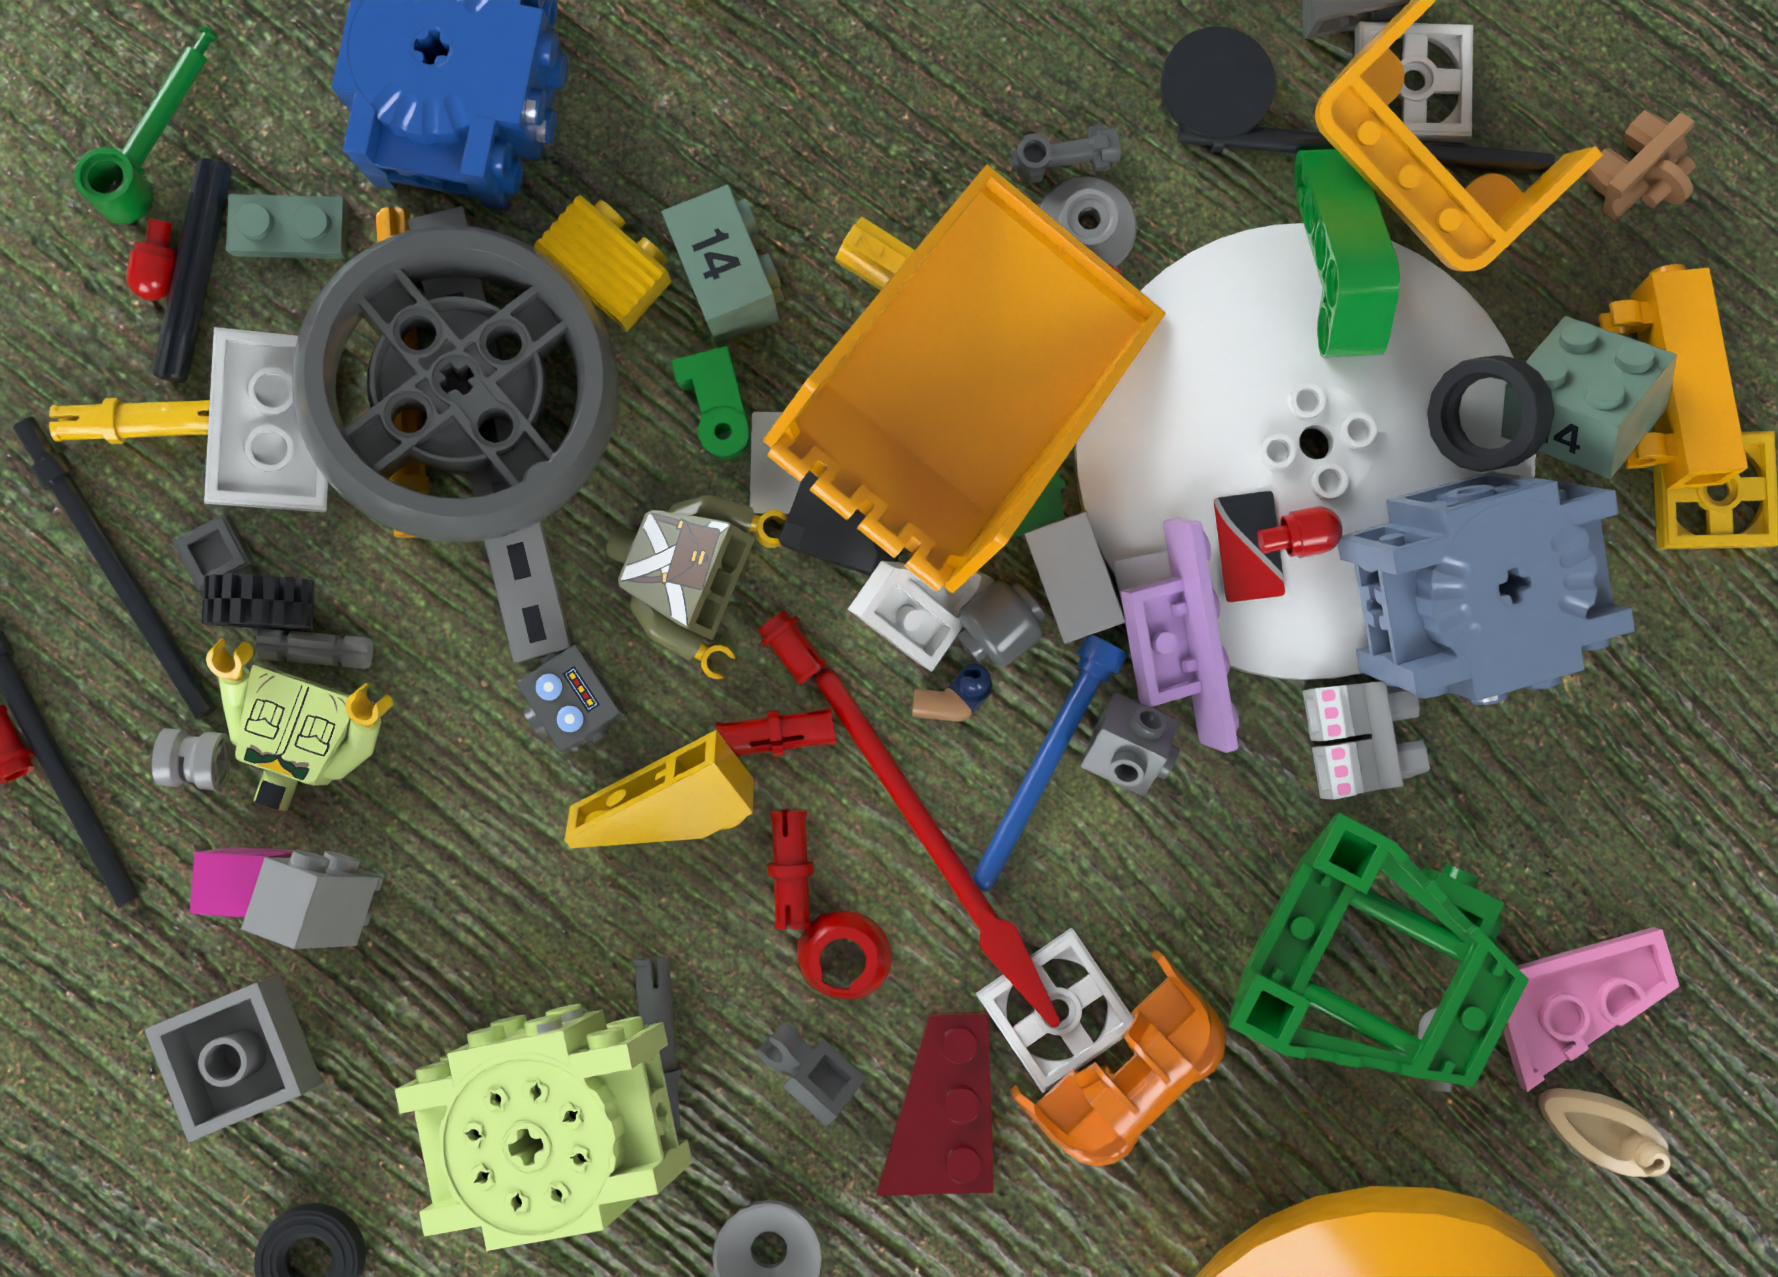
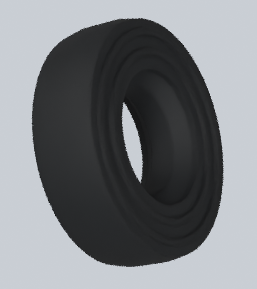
M320 1203L303 1204L281 1214L266 1228L255 1251L254 1271L256 1277H298L290 1267L289 1252L293 1243L303 1237L318 1238L329 1247L332 1254V1266L326 1277H361L366 1261L364 1239L356 1223L340 1209Z

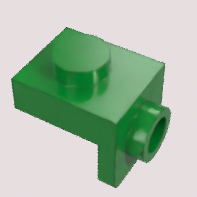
M1446 864L1443 872L1423 867L1422 872L1430 880L1434 881L1448 896V899L1460 911L1465 912V916L1474 925L1478 926L1494 943L1502 927L1503 919L1499 914L1504 902L1475 889L1480 879L1459 868Z

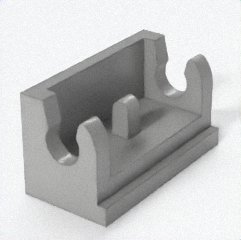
M1087 510L1025 533L1064 644L1125 623L1124 611L1096 541Z

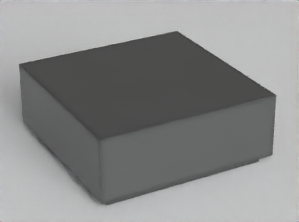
M222 514L173 540L199 592H203L205 575H241L257 566L231 516Z

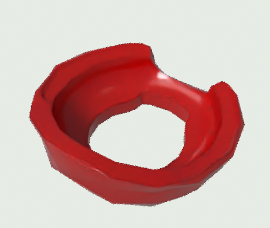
M839 910L822 913L811 922V927L806 928L797 941V961L802 976L812 989L824 995L845 1000L861 999L879 989L890 973L892 951L886 934L874 920L859 912ZM840 938L851 939L858 943L864 950L866 957L864 971L848 988L834 987L822 979L821 952L832 940Z

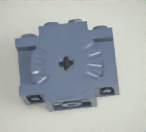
M1491 471L1386 499L1390 523L1342 535L1338 543L1340 560L1354 563L1368 641L1367 647L1356 649L1359 672L1384 681L1386 686H1397L1412 692V695L1417 698H1431L1446 693H1454L1470 699L1472 704L1490 705L1506 700L1508 698L1507 692L1524 687L1528 689L1554 687L1561 683L1562 676L1585 670L1582 651L1608 647L1611 645V638L1635 631L1632 608L1614 604L1612 601L1601 519L1618 514L1615 490Z

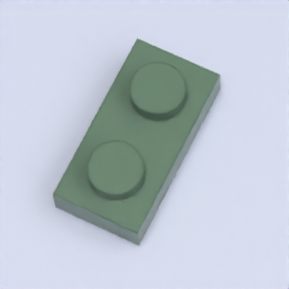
M229 194L226 251L236 257L347 259L349 203L343 197Z

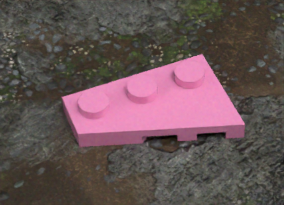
M1652 927L1517 965L1529 981L1503 1032L1520 1088L1528 1092L1545 1080L1543 1077L1545 1074L1566 1060L1573 1061L1589 1049L1587 1045L1616 1025L1622 1027L1679 987L1663 929Z

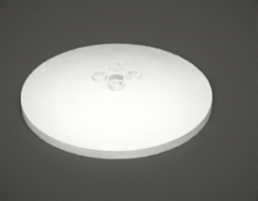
M1303 223L1279 224L1245 230L1217 239L1190 252L1167 267L1141 290L1145 296L1165 311L1166 314L1074 446L1075 477L1082 512L1087 510L1099 549L1104 557L1109 573L1116 583L1113 568L1115 561L1167 550L1163 529L1164 520L1181 518L1201 522L1203 531L1206 533L1211 546V557L1208 565L1212 588L1215 590L1220 602V616L1217 620L1221 644L1228 654L1230 668L1269 678L1291 680L1333 679L1360 674L1356 649L1367 647L1368 641L1354 563L1340 560L1338 545L1329 552L1304 558H1298L1297 556L1289 557L1285 549L1280 550L1285 594L1283 596L1227 602L1214 508L1215 498L1271 491L1274 496L1277 526H1280L1281 517L1289 515L1291 511L1322 506L1333 510L1339 516L1343 526L1342 535L1390 523L1386 499L1491 471L1533 478L1535 476L1536 454L1517 466L1477 472L1458 467L1439 451L1430 436L1427 410L1431 392L1443 374L1464 360L1495 355L1514 357L1504 337L1489 315L1465 288L1444 270L1420 254L1393 241L1391 242L1400 271L1399 297L1386 352L1384 355L1321 357L1318 348L1317 319L1323 287ZM1492 377L1480 379L1470 385L1462 395L1459 409L1461 427L1469 441L1478 447L1495 449L1511 442V440L1501 437L1505 385L1507 384L1504 380ZM1317 429L1326 436L1329 449L1324 458L1312 459L1302 452L1299 446V438L1304 430Z

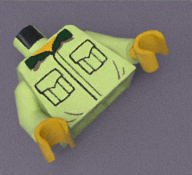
M220 638L207 653V666L211 672L219 677L222 704L231 742L236 746V759L264 769L253 799L254 802L273 809L288 811L298 781L313 786L328 785L332 780L344 778L373 754L381 726L380 717L393 705V699L388 694H385L374 705V702L369 701L367 697L368 683H364L354 693L348 694L272 667L252 665L249 672L245 665L253 656L254 649L250 643L244 641L236 648L234 657L226 651V641L224 638Z

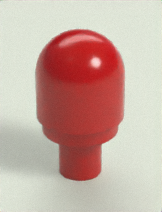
M148 218L144 243L135 242L134 249L130 250L126 280L130 290L141 299L157 301L169 294L177 251L168 248L172 223Z
M1316 506L1291 511L1289 515L1282 516L1280 526L1258 530L1257 540L1262 554L1285 549L1289 557L1297 556L1298 558L1323 554L1334 549L1342 538L1343 526L1339 516L1333 510Z

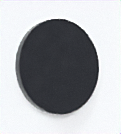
M1206 27L1182 38L1168 54L1160 79L1163 103L1173 120L1192 135L1208 140L1237 138L1255 128L1268 112L1276 87L1273 65L1265 50L1247 34L1228 27Z

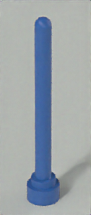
M1088 635L1084 638L1077 652V655L1081 658L1076 667L1081 671L972 878L981 891H989L996 883L1101 681L1107 683L1112 673L1118 675L1128 656L1123 650L1094 635Z

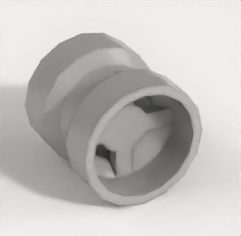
M164 728L155 741L152 754V775L155 783L158 786L180 787L185 782H191L198 789L221 790L228 779L231 767L230 738L226 733L204 732L199 737L190 736L186 730Z

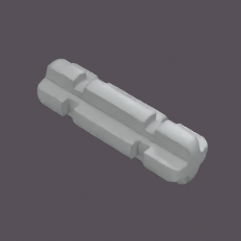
M263 628L258 631L256 636L255 654L261 660L284 662L286 658L287 662L327 666H338L341 662L342 667L366 669L370 667L372 662L373 642L365 637L345 636L344 640H342L341 636L334 634L290 631L288 635L287 631Z

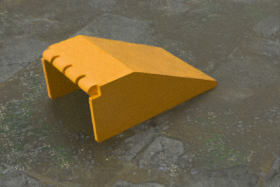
M986 164L802 385L762 440L772 448L767 456L799 482L808 471H811L818 477V480L810 488L812 493L846 520L858 509L865 515L857 527L858 530L893 558L905 547L912 554L904 564V567L935 592H938L943 586L953 594L1009 541L1166 312Z

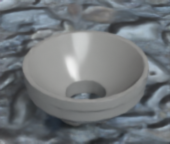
M763 1200L743 1206L731 1215L721 1227L714 1244L713 1266L716 1277H818L820 1274L822 1252L820 1240L814 1226L801 1211L781 1201ZM763 1232H775L782 1236L787 1244V1253L778 1263H762L753 1254L752 1243Z

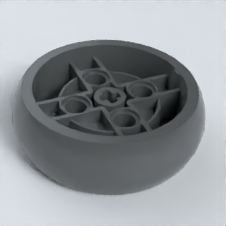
M445 225L409 230L375 243L354 256L329 279L313 301L303 321L293 359L292 394L298 427L306 448L327 481L344 499L375 521L408 535L441 542H474L503 537L526 529L561 508L580 490L599 464L612 434L618 406L619 382L613 346L602 318L581 285L562 266L537 248L512 236L472 226ZM437 278H476L504 286L519 293L520 296L503 309L468 297H440L427 301L414 284ZM364 318L380 337L372 352L367 371V395L371 409L345 428L340 416L336 396L338 367L350 335ZM418 327L427 328L436 337L430 347L423 350H414L403 343L405 335L410 330ZM507 337L519 344L520 352L510 360L496 359L488 351L489 345L498 338ZM566 342L576 368L577 400L568 433L554 453L535 429L542 417L547 398V375L543 359ZM454 375L459 381L469 377V393L462 395L455 389L447 394L445 392L448 390L447 377ZM407 408L419 409L427 415L426 424L414 433L402 432L394 426L396 416ZM491 418H501L512 426L513 431L508 439L493 443L485 440L480 435V427ZM415 460L423 465L446 471H473L489 467L506 489L479 497L443 498L413 491L389 478L410 461Z

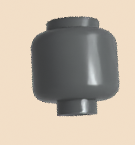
M995 581L962 606L959 611V620L965 630L957 638L977 663H980L987 657L993 664L1005 667L1040 640L1043 631L1039 622L1045 618V614L1034 598L1019 582L1010 586L1003 581Z

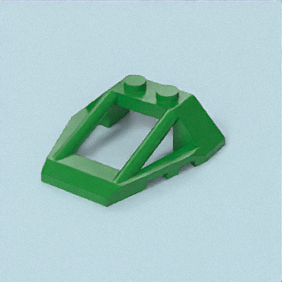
M1337 813L1298 862L1245 965L1228 1026L1283 1056L1301 1059L1306 1057L1336 1062L1338 1065L1366 1067L1396 1072L1403 1076L1474 1087L1529 979L1478 926L1474 925L1448 899V896L1440 887L1430 880L1409 859V856L1395 841L1341 813ZM1379 870L1447 928L1371 890L1370 887ZM1348 905L1460 962L1422 1039L1409 1034L1310 980ZM1310 1006L1387 1049L1307 1029L1299 1025Z

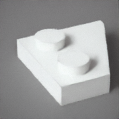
M881 561L848 610L919 665L932 672L963 627L959 620V611L962 606L994 582V580L990 576L977 571L953 594L943 586L938 592H935L904 567L905 563Z

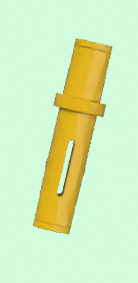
M105 398L102 404L62 406L56 404L50 407L49 416L51 418H58V422H49V428L55 442L105 439L111 444H123L126 438L208 435L210 400L123 403L118 398Z

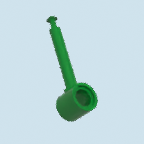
M209 27L198 28L202 34L193 48L186 46L121 151L110 147L95 148L84 154L76 164L74 182L78 191L108 221L115 224H131L143 218L150 210L153 202V190L148 180L143 176L145 170L141 166L205 65L207 58L203 54L212 41L219 42L217 34L213 29ZM122 180L121 185L116 190L106 193L107 188L113 182Z

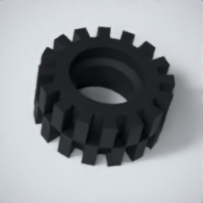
M253 574L205 575L203 582L202 624L254 629H313L315 581L271 575L255 576Z

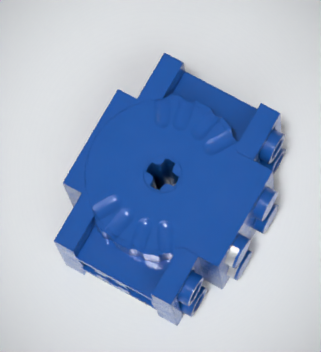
M350 0L331 87L351 111L342 151L374 186L396 190L398 183L478 198L486 208L507 211L510 194L517 195L522 183L523 163L521 160H518V157L541 161L544 143L551 144L555 136L557 113L556 110L551 108L555 89L562 90L564 88L568 73V56L563 54L559 45L558 34L552 30L557 16V0Z

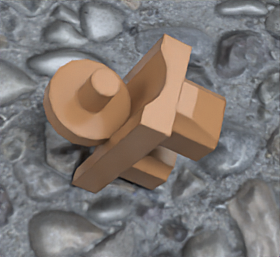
M1644 110L1630 124L1624 134L1623 143L1638 153L1630 162L1610 148L1604 149L1601 152L1603 156L1588 169L1586 181L1605 197L1602 209L1603 214L1616 222L1641 196L1643 202L1651 208H1655L1662 200L1679 205L1690 197L1693 193V185L1687 175L1695 169L1696 165L1691 158L1683 155L1688 149L1684 136L1694 127L1695 121L1680 112L1669 123L1665 119Z

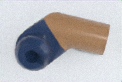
M969 664L963 667L960 675L944 692L914 689L912 717L948 721H964L968 719L989 698L992 690L989 671L980 664Z

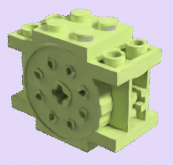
M573 1004L545 1012L546 1016L529 1021L526 1020V1015H518L491 1022L489 1028L468 1033V1044L440 1057V1062L415 1069L417 1079L395 1089L399 1113L412 1111L415 1113L432 1198V1204L419 1212L424 1236L482 1226L486 1251L604 1230L640 1197L659 1194L692 1164L688 1139L677 1140L659 1053L661 1049L668 1046L664 1023L659 1022L643 1026L642 1016H636L606 1024L603 1009L583 1013L581 1004Z

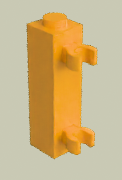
M1683 264L1665 265L1649 273V276L1630 295L1631 300L1611 302L1609 304L1610 313H1602L1598 316L1600 328L1622 336L1637 332L1638 341L1677 354L1668 407L1654 424L1655 432L1647 433L1624 461L1626 469H1636L1661 464L1666 490L1723 485L1746 470L1748 464L1710 269L1686 270Z

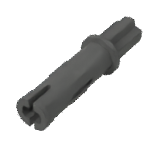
M653 956L654 985L652 984L651 960L648 957L633 959V966H635L638 1016H642L643 1026L659 1022L664 1023L668 1046L661 1049L659 1053L674 1126L677 1132L681 1126L677 1077L683 1074V1067L677 1066L670 975L671 956Z

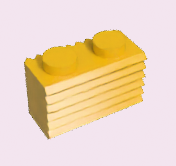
M579 195L575 197L572 204L567 206L565 212L559 215L557 221L552 223L550 229L544 232L542 238L536 241L534 247L562 266L581 285L591 301L623 330L628 332L672 282L667 269L663 267L669 259L647 238L642 237L638 243H635L620 230L626 222L606 202L600 199L593 206Z

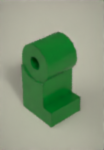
M728 346L671 360L676 382L681 391L695 388L702 415L698 425V438L705 451L713 459L722 462H731L741 458L749 448L751 431Z

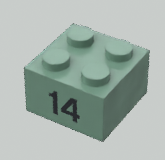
M727 184L661 211L716 347L779 322L776 304L784 301L780 289L781 283L769 254L766 253L761 256L756 254V251L763 247L758 236L757 224L746 199L735 203Z
M1565 316L1526 361L1527 364L1540 372L1550 388L1555 412L1550 435L1538 451L1611 479L1667 409L1677 354ZM1507 383L1505 385L1501 437L1512 441L1520 430L1523 413L1518 394L1513 386Z

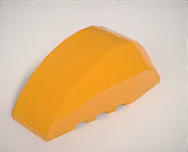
M1369 1186L1314 1196L1261 1219L1219 1250L1195 1277H1563L1556 1259L1524 1223L1483 1199L1436 1188Z

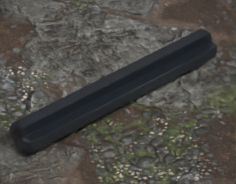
M201 158L197 161L152 369L154 376L168 382L185 383L188 380L232 173L225 163L217 160Z

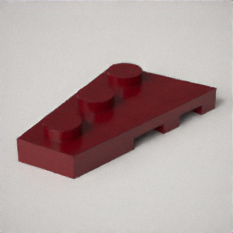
M987 1011L929 1013L900 1115L895 1125L886 1162L878 1182L876 1196L994 1193Z

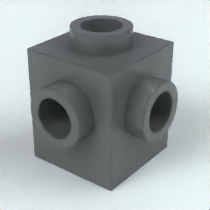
M1114 692L1093 728L1080 767L1145 796L1157 776L1164 780L1169 776L1177 760L1180 748L1172 745L1178 721L1152 707L1144 706Z

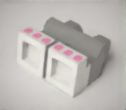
M1384 681L1302 690L1311 741H1328L1362 735L1360 740L1312 747L1320 798L1335 800L1355 796L1359 793L1403 786L1402 779L1429 771L1427 748L1423 740L1396 744L1392 721L1419 717V701L1417 697L1412 695V692L1397 686H1386Z

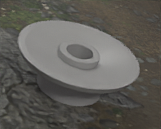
M1090 176L1071 178L1055 186L1040 204V208L1103 261L1113 265L1114 268L1128 256L1134 245L1137 234V220L1134 208L1128 197L1109 181ZM1083 215L1092 216L1097 221L1098 226L1091 230L1085 229L1079 224L1078 218Z

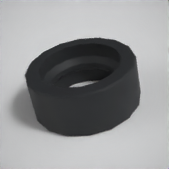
M1502 355L1464 360L1445 372L1431 392L1427 410L1430 436L1441 454L1458 467L1477 472L1517 466L1535 455L1550 435L1555 414L1551 390L1540 372L1521 359ZM1490 377L1504 380L1513 386L1521 400L1523 413L1520 430L1516 437L1503 447L1495 449L1478 447L1469 441L1461 427L1459 415L1462 395L1466 389L1476 381Z

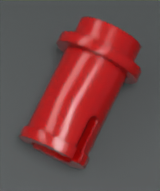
M784 609L757 631L764 639L760 642L762 647L770 646L794 677L797 685L800 686L826 666L828 662L821 657L796 623L800 620L798 616L795 615L791 618Z
M0 705V783H7L19 779L34 770L35 767L31 760L35 757V754L31 748L25 749L8 714L6 705Z

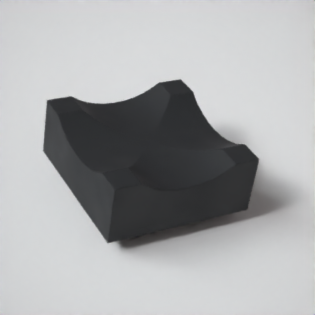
M808 471L800 482L793 505L779 539L781 546L868 576L872 575L881 561L897 562L900 553L893 558L857 529L865 517L863 513L856 509L852 516L846 520L810 491L818 477L811 471Z

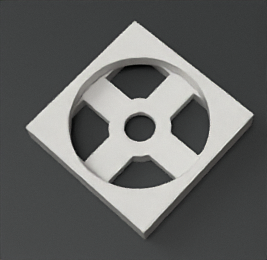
M1360 21L1355 28V56L1389 22ZM1413 23L1398 38H1403L1401 63L1404 75L1409 71H1418L1423 75L1425 84L1422 89L1413 91L1408 89L1403 83L1402 89L1397 96L1402 100L1401 121L1420 141L1466 143L1472 136L1473 25ZM1428 41L1441 48L1450 57L1456 69L1437 68L1427 58ZM1433 93L1458 94V100L1453 111L1441 123H1426L1427 99Z
M1072 928L1030 955L1050 1000L1061 999L1069 1007L1068 1016L1063 1021H1060L1058 1027H1051L1035 1009L1032 1014L1012 1027L1007 1020L1006 1006L1013 984L1004 974L976 992L977 997L1042 1093L1055 1086L1074 1067L1078 1070L1123 1039L1122 1035L1134 1019ZM1051 959H1066L1084 966L1089 974L1070 988L1065 989L1063 987H1055L1042 965ZM1104 995L1107 1003L1106 1020L1101 1034L1093 1042L1080 1024L1082 1009ZM1047 1033L1060 1035L1074 1056L1061 1060L1045 1059L1032 1054L1026 1047Z

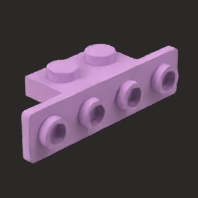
M1181 518L1164 520L1163 529L1172 577L1120 591L1139 703L1153 707L1192 695L1200 743L1228 753L1238 749L1236 731L1239 727L1237 710L1230 699L1227 681L1230 663L1228 654L1221 644L1217 620L1220 616V602L1211 583L1208 565L1211 557L1210 542L1203 531L1200 521Z

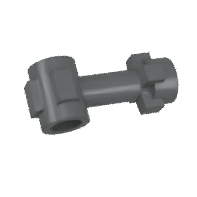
M1103 124L1089 126L1087 138L1053 144H1050L1045 137L1037 133L1024 135L1018 149L1011 153V170L1021 180L1029 184L1042 182L1047 168L1090 161L1094 172L1108 170L1110 164L1120 162L1119 136L1116 128L1103 129Z

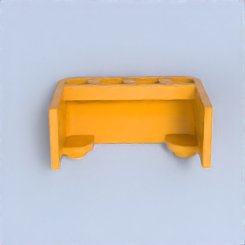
M1411 0L1348 63L1321 95L1315 109V120L1321 134L1445 266L1460 272L1476 271L1490 264L1603 154L1596 146L1566 153L1524 193L1511 179L1494 173L1479 176L1463 188L1388 107L1398 96L1404 83L1402 63L1389 47L1436 1Z

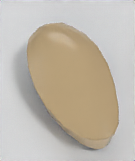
M1555 1088L1545 1090L1540 1094L1538 1104L1545 1120L1572 1150L1586 1160L1615 1173L1631 1177H1659L1670 1169L1672 1158L1668 1152L1666 1140L1645 1116L1626 1103L1602 1094L1577 1089Z

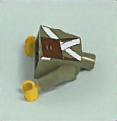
M707 494L674 503L667 512L649 510L644 515L638 532L621 526L616 528L608 539L606 551L610 559L624 564L618 577V586L632 595L630 609L646 635L652 641L686 660H691L694 657L701 661V667L708 677L723 679L725 676L722 673L712 670L708 666V656L715 651H722L728 657L735 660V655L732 649L723 643L706 645L702 642L703 637L713 640L755 539L747 534V531H753L756 540L766 548L779 547L781 545L779 539L767 536L763 530V523L768 520H774L785 525L787 516L779 510H770L761 516L753 514L752 507Z

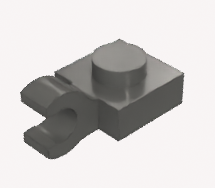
M783 1022L773 1035H770L756 1051L759 1058L769 1067L780 1071H787L791 1074L783 1087L826 1126L838 1117L866 1079L860 1071L824 1039L814 1048H811L802 1039L798 1031L786 1022Z

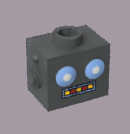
M575 644L562 653L556 654V652L548 654L540 660L542 664L538 669L527 673L523 679L515 683L530 705L523 710L527 721L541 739L550 736L560 752H577L580 750L581 745L587 741L599 742L609 735L608 730L612 724L627 715V712L584 647Z

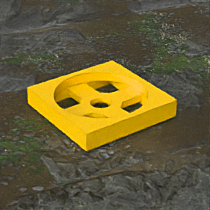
M1775 431L1741 432L1746 458L1754 467L1758 477H1740L1738 474L1725 483L1728 492L1722 501L1713 500L1708 495V486L1666 490L1661 464L1653 465L1657 550L1767 548L1778 546ZM1741 501H1760L1756 516L1749 526L1741 533L1733 534L1732 509ZM1698 502L1700 507L1706 510L1707 535H1694L1676 520V503Z

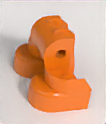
M1157 949L1150 956L1162 967L1167 978L1130 1013L1134 1019L1122 1035L1128 1047L1134 1052V1056L1115 1074L1106 1064L1100 1067L1096 1062L1080 1072L1074 1067L1036 1104L1017 1084L1010 1089L1014 1100L1051 1141L1058 1144L1065 1153L1079 1163L1099 1167L1114 1164L1127 1156L1137 1143L1139 1135L1194 1082H1198L1213 1073L1223 1059L1227 1042L1224 1023L1202 994Z

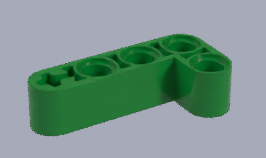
M1336 149L1299 150L1294 163V192L1323 287L1317 319V338L1320 355L1323 358L1384 355L1388 346L1399 297L1400 271L1374 190Z

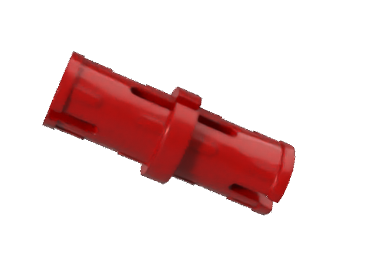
M831 707L823 710L780 715L779 710L767 711V717L725 723L716 722V730L736 756L772 752L773 757L785 756V750L836 744Z
M777 809L770 811V817L772 818L773 862L767 864L768 876L774 877L775 929L786 930L787 925H791V930L811 927L808 876L814 874V862L808 860L807 809H794V811H790V809Z

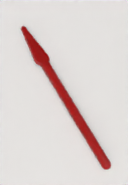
M831 669L820 670L815 678L817 687L980 930L979 944L982 951L1051 1027H1058L1060 1019L1017 928L1010 921L998 917L838 675Z

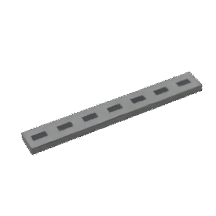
M463 206L407 219L409 230L445 225L470 226L468 213ZM449 277L422 282L427 301L440 297L458 296L489 303L484 280ZM496 339L489 345L488 351L496 359L503 360L499 341ZM454 375L447 377L448 392L456 389L462 395L469 393L468 380L470 378L467 377L459 381ZM491 418L481 425L479 433L485 440L498 443L508 439L512 434L513 428L504 419ZM489 467L468 471L474 497L493 494L506 489ZM542 520L518 532L485 540L513 662L521 663L545 657L552 652H556V654L570 648L572 643Z

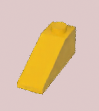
M715 730L571 805L564 841L572 849L703 839L721 829H731L739 825L748 815L753 813L754 778L719 732Z

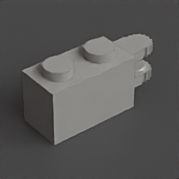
M293 850L291 858L265 857L241 930L292 949L357 946L363 925L369 924L372 911L368 909L374 891H380L383 877L363 869H358L360 860L337 852L325 851L324 855L321 856L307 851Z

